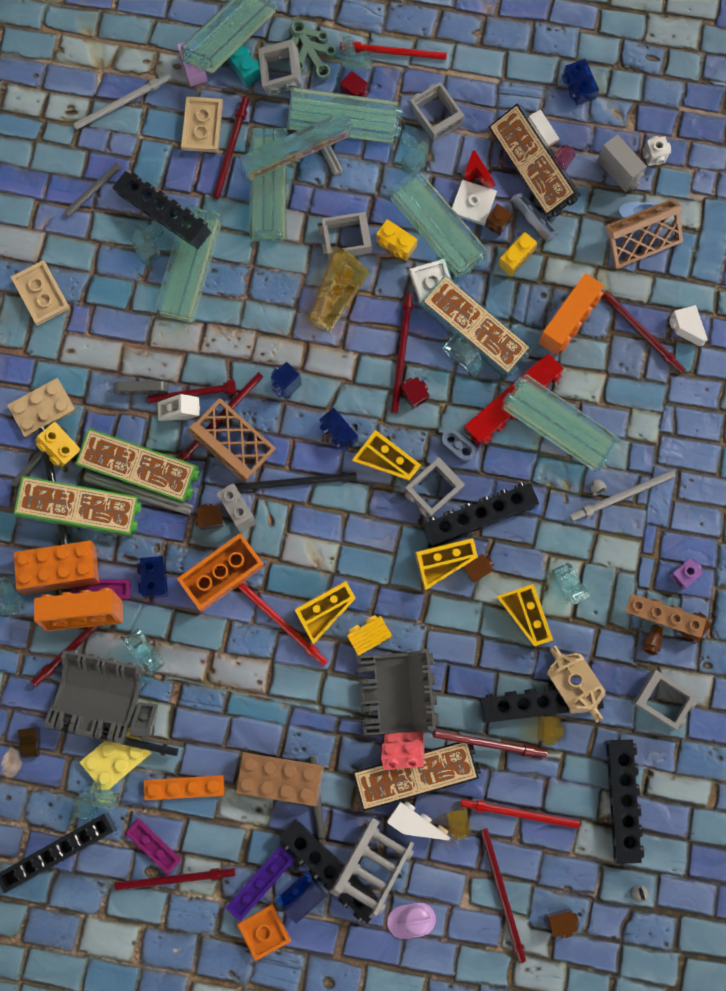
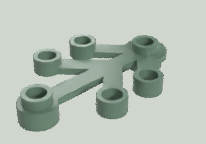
M295 20L290 26V33L296 46L299 39L303 44L299 54L300 66H302L300 69L301 73L305 70L304 62L308 54L316 67L317 78L322 81L327 80L330 77V67L327 64H322L316 51L326 53L328 58H334L336 56V48L332 45H323L328 41V33L326 31L307 28L305 22ZM307 36L318 38L319 43L309 41Z

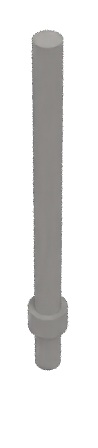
M169 73L157 79L153 78L148 84L73 123V125L78 130L145 93L159 89L160 85L172 80Z
M671 470L593 505L583 506L581 510L570 514L569 517L573 522L584 516L594 515V512L676 477V474Z

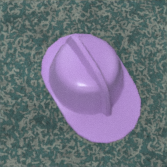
M425 903L402 905L390 912L387 925L389 931L399 939L421 937L433 930L436 916L433 909Z

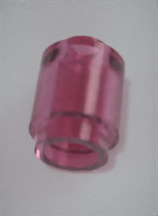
M561 145L555 153L565 171L576 156L574 148L570 145Z

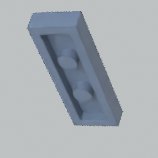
M524 192L515 194L512 197L511 201L514 203V207L526 217V221L538 231L537 233L542 239L547 241L556 237L558 234L557 230Z

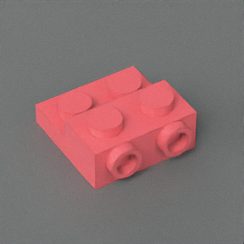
M424 731L384 734L381 755L384 770L424 767Z

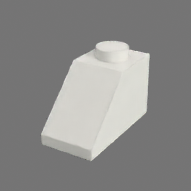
M696 305L675 310L670 316L671 328L675 329L677 335L698 346H703L708 340Z
M179 394L158 402V421L189 420L198 417L200 411L199 397Z

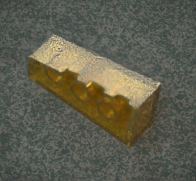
M345 248L333 249L307 318L309 323L322 332L330 333L370 273Z

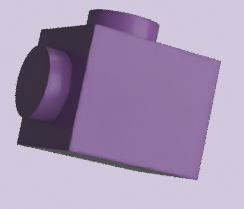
M690 558L669 576L683 590L701 576L703 572L701 571L700 564L695 560L692 561Z

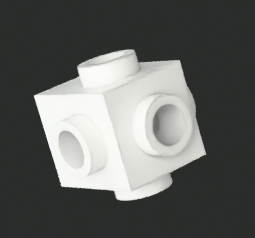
M665 136L650 138L643 148V156L646 159L647 166L665 163L671 153L670 143H667Z

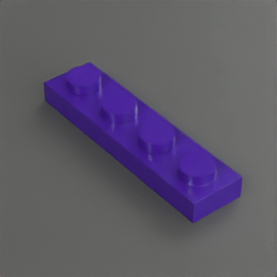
M280 845L226 906V909L241 922L293 863L295 858Z

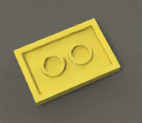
M129 728L126 737L141 740L138 736L130 735ZM104 741L81 760L80 764L101 790L106 793L152 753L149 750Z

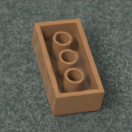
M243 753L236 793L318 806L325 765Z

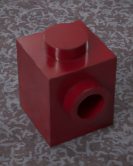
M351 70L340 82V92L348 101H353L357 105L368 96V83Z
M416 377L414 379L409 378L402 383L401 392L412 409L429 400L428 387L423 380L420 381Z

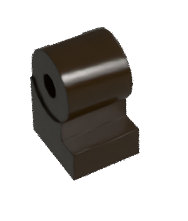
M40 728L17 730L18 738L20 739L21 757H39L41 745Z

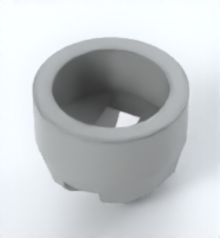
M600 479L594 480L590 485L594 496L600 495L607 490L605 483Z
M636 885L633 887L631 895L634 900L644 902L647 900L649 892L646 887ZM638 889H641V890H642V893H643V896H644L643 899H641V896H640V893H639V890H638Z

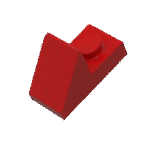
M475 150L472 151L464 176L469 182L479 178L482 185L486 183L488 188L491 189L496 186L494 180Z

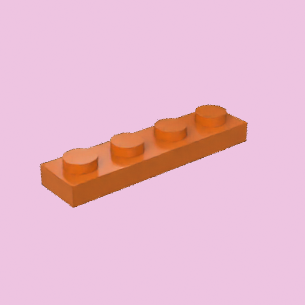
M224 775L144 780V800L225 796Z

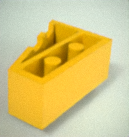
M376 430L352 459L355 463L408 481H412L422 468L420 463Z
M468 538L416 551L415 556L423 589H429L434 584L476 559L478 555L474 539Z
M347 581L341 582L294 608L313 645L356 599Z
M534 584L496 596L534 647L554 641Z

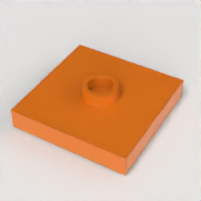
M274 904L237 923L255 962L292 941Z

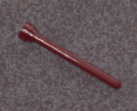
M232 379L227 380L223 385L151 395L146 398L147 403H156L179 394L195 397L224 392L225 394L234 395L237 394L236 383Z

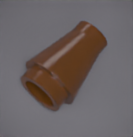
M652 625L650 632L642 643L643 652L656 656L661 651L662 633L664 630L662 627Z

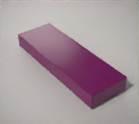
M99 579L100 584L72 587L71 591L72 594H77L82 590L95 592L101 588H110L120 599L130 600L131 580Z
M140 818L125 832L167 875L181 862L182 858Z

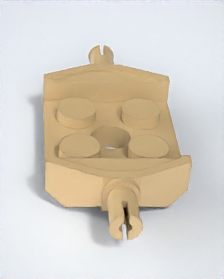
M554 646V649L552 647L550 652L555 657V662L550 666L547 677L554 683L568 705L570 713L589 712L596 723L599 720L601 721L603 717L598 711L597 706L605 696V689L581 654L562 655L557 646ZM573 677H579L582 682L579 685H573L570 680Z

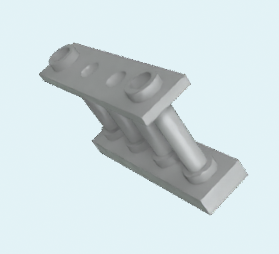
M374 818L367 823L330 891L336 897L341 893H348L372 908L368 916L370 918L376 917L377 914L379 916L382 914L386 906L384 901L403 864L405 861L408 862L414 852L412 850L413 842H409L403 847L380 833L377 828L380 822ZM376 839L400 854L396 865L370 850V847L367 846L369 841ZM367 857L390 871L391 874L387 882H383L362 869L360 864H358L360 858ZM356 874L382 890L377 901L351 886V883L348 881L351 875L355 876Z

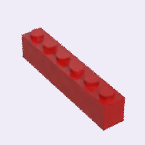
M547 353L464 426V432L478 447L482 443L486 445L492 440V434L496 431L500 433L507 426L506 422L508 420H515L517 418L516 415L505 409V406L522 380L544 394L549 389L547 387L552 382L556 384L563 377L561 374L564 368Z

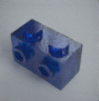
M586 59L566 65L562 79L564 84L568 85L570 98L575 101L576 106L596 99L599 88Z
M285 362L281 367H276L271 373L272 391L279 398L282 396L286 400L302 385L300 374L288 362Z
M332 408L319 419L321 431L325 435L328 434L332 438V444L337 449H341L343 453L358 442V435L335 408Z
M164 556L140 558V563H137V573L141 575V582L138 583L139 594H142V597L145 599L168 597L166 558Z
M306 872L276 900L284 913L297 924L324 900L327 895L319 883Z

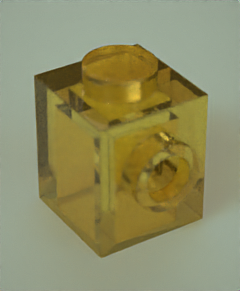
M538 717V741H543V745H555V741H561V737H564V726L561 725V717Z
M463 808L445 812L450 836L452 838L455 837L456 840L468 838L467 834L472 832L467 810Z

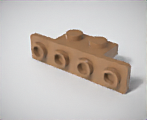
M635 594L630 595L625 610L626 613L698 638L702 637L706 624L705 618L684 612L682 608L674 605H664V602L657 599L649 600Z

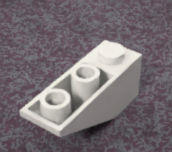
M407 801L404 804L399 802L387 820L388 824L405 835L450 840V837L447 835L448 830L441 825H438V827L432 825L430 817L424 813L419 815L414 812L416 807Z

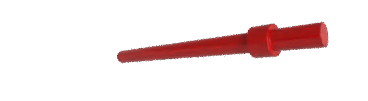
M354 41V43L340 42L339 47L342 50H352L353 53H361L362 51L446 60L447 52L367 45Z
M245 583L238 587L303 647L309 657L315 658L323 667L328 663V660L318 651L315 645H311Z
M461 799L460 807L476 809V812L481 813L486 811L579 829L580 825L578 820L488 804L483 800Z

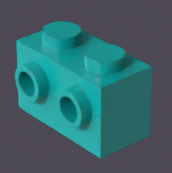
M241 44L226 58V61L246 88L261 79L260 64L256 59L253 60L251 52L246 45L243 46Z

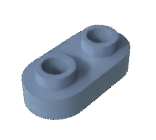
M448 429L443 433L441 438L443 446L458 459L470 461L474 457V445L458 431ZM449 437H452L454 439V442L449 443L447 439ZM462 450H468L469 454H462Z

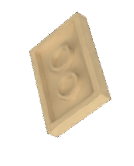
M186 96L182 150L218 153L223 99Z
M44 260L11 276L37 326L70 309Z
M58 378L7 405L25 438L36 434L38 428H47L54 421L58 422L76 412Z

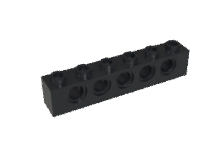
M125 171L112 187L121 198L197 250L211 234L207 227L208 223L200 217L196 219L194 213L189 209L183 210L174 199L168 200V196L160 190L156 192L153 185L147 181L143 183L142 179L135 173L131 175Z
M522 482L515 485L513 490L508 491L504 489L497 492V496L492 498L485 496L479 499V503L474 505L467 503L461 506V510L454 512V509L444 512V516L440 518L434 516L426 519V523L423 524V530L430 547L438 546L538 507L540 503L532 484ZM512 496H517V497H519V498H520V503H519V504H514V503H512L511 497H512ZM500 503L503 510L496 511L493 508V504ZM478 509L483 510L485 517L478 518L475 515V511ZM464 516L467 519V524H459L457 518ZM446 523L449 525L450 530L443 532L440 530L439 525Z
M555 686L544 687L542 692H536V688L524 690L525 694H517L516 691L505 692V696L497 697V693L486 694L485 698L481 699L484 723L570 713L566 702L564 705L558 704L556 698L560 693L556 690ZM540 696L544 697L547 701L546 706L543 708L537 704V699ZM519 699L526 700L527 707L525 710L518 708L517 702ZM603 699L598 704L597 709L604 708ZM500 701L507 703L508 709L506 712L498 710V703Z
M633 739L606 740L614 863H642L644 847L640 844V837H643L642 825H639L641 805L637 801V796H640L639 784H636V776L639 774L638 764H635L634 755H637V745L633 743ZM621 754L627 757V763L623 766L618 762ZM625 774L629 781L627 785L622 786L620 777ZM624 795L630 798V803L627 806H623L621 803V798ZM628 815L631 818V824L625 827L622 820ZM630 836L633 843L630 847H625L624 839Z
M109 812L98 816L1 871L0 887L3 893L17 888L117 831Z
M296 818L279 836L281 839L279 843L287 851L291 849L296 854L294 858L301 865L305 863L310 868L309 873L315 879L320 877L325 882L323 886L330 892L345 865ZM297 838L305 839L306 847L303 849L297 848L295 840ZM312 852L319 853L321 856L320 862H311L310 854ZM326 867H333L336 874L333 877H327L324 873ZM351 875L348 880L351 883L350 885L377 901L378 897L358 877ZM341 893L338 901L345 908L350 906L355 911L353 915L361 923L365 921L368 924L372 919L368 917L372 908L365 904L358 906L354 903L353 896L348 893Z

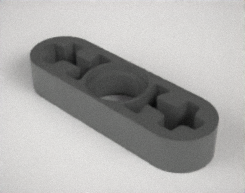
M118 381L113 383V393L117 395L168 393V383L164 381Z

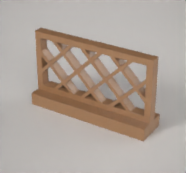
M670 199L606 225L605 230L609 235L614 267L616 269L682 243L681 205L674 199ZM674 215L672 224L670 226L665 224L667 219ZM659 223L654 232L649 231L652 224ZM665 226L668 228V230L665 233V235L661 237L658 234L662 227ZM640 229L642 232L637 240L632 238L633 233ZM672 231H675L677 238L671 241L667 240ZM646 233L652 235L647 244L641 242ZM622 236L625 237L620 246L616 245L615 239ZM656 237L661 239L658 246L651 247ZM632 240L635 243L630 251L624 249L628 241ZM639 244L644 246L641 253H634ZM622 251L628 253L624 260L619 261L618 258Z
M221 398L196 423L194 422L188 431L194 439L243 483H246L250 476L276 450L269 441ZM221 405L226 411V416H215V409ZM236 419L240 423V429H229V420ZM204 420H213V429H205L200 424ZM215 420H226L227 429H216ZM227 432V442H219L216 439V433ZM229 432H240L241 442H230ZM243 432H251L254 435V441L243 442ZM230 445H241V455L231 453ZM244 445H254L255 454L244 455ZM257 445H265L270 450L266 454H258ZM244 458H255V466L251 470L245 465Z

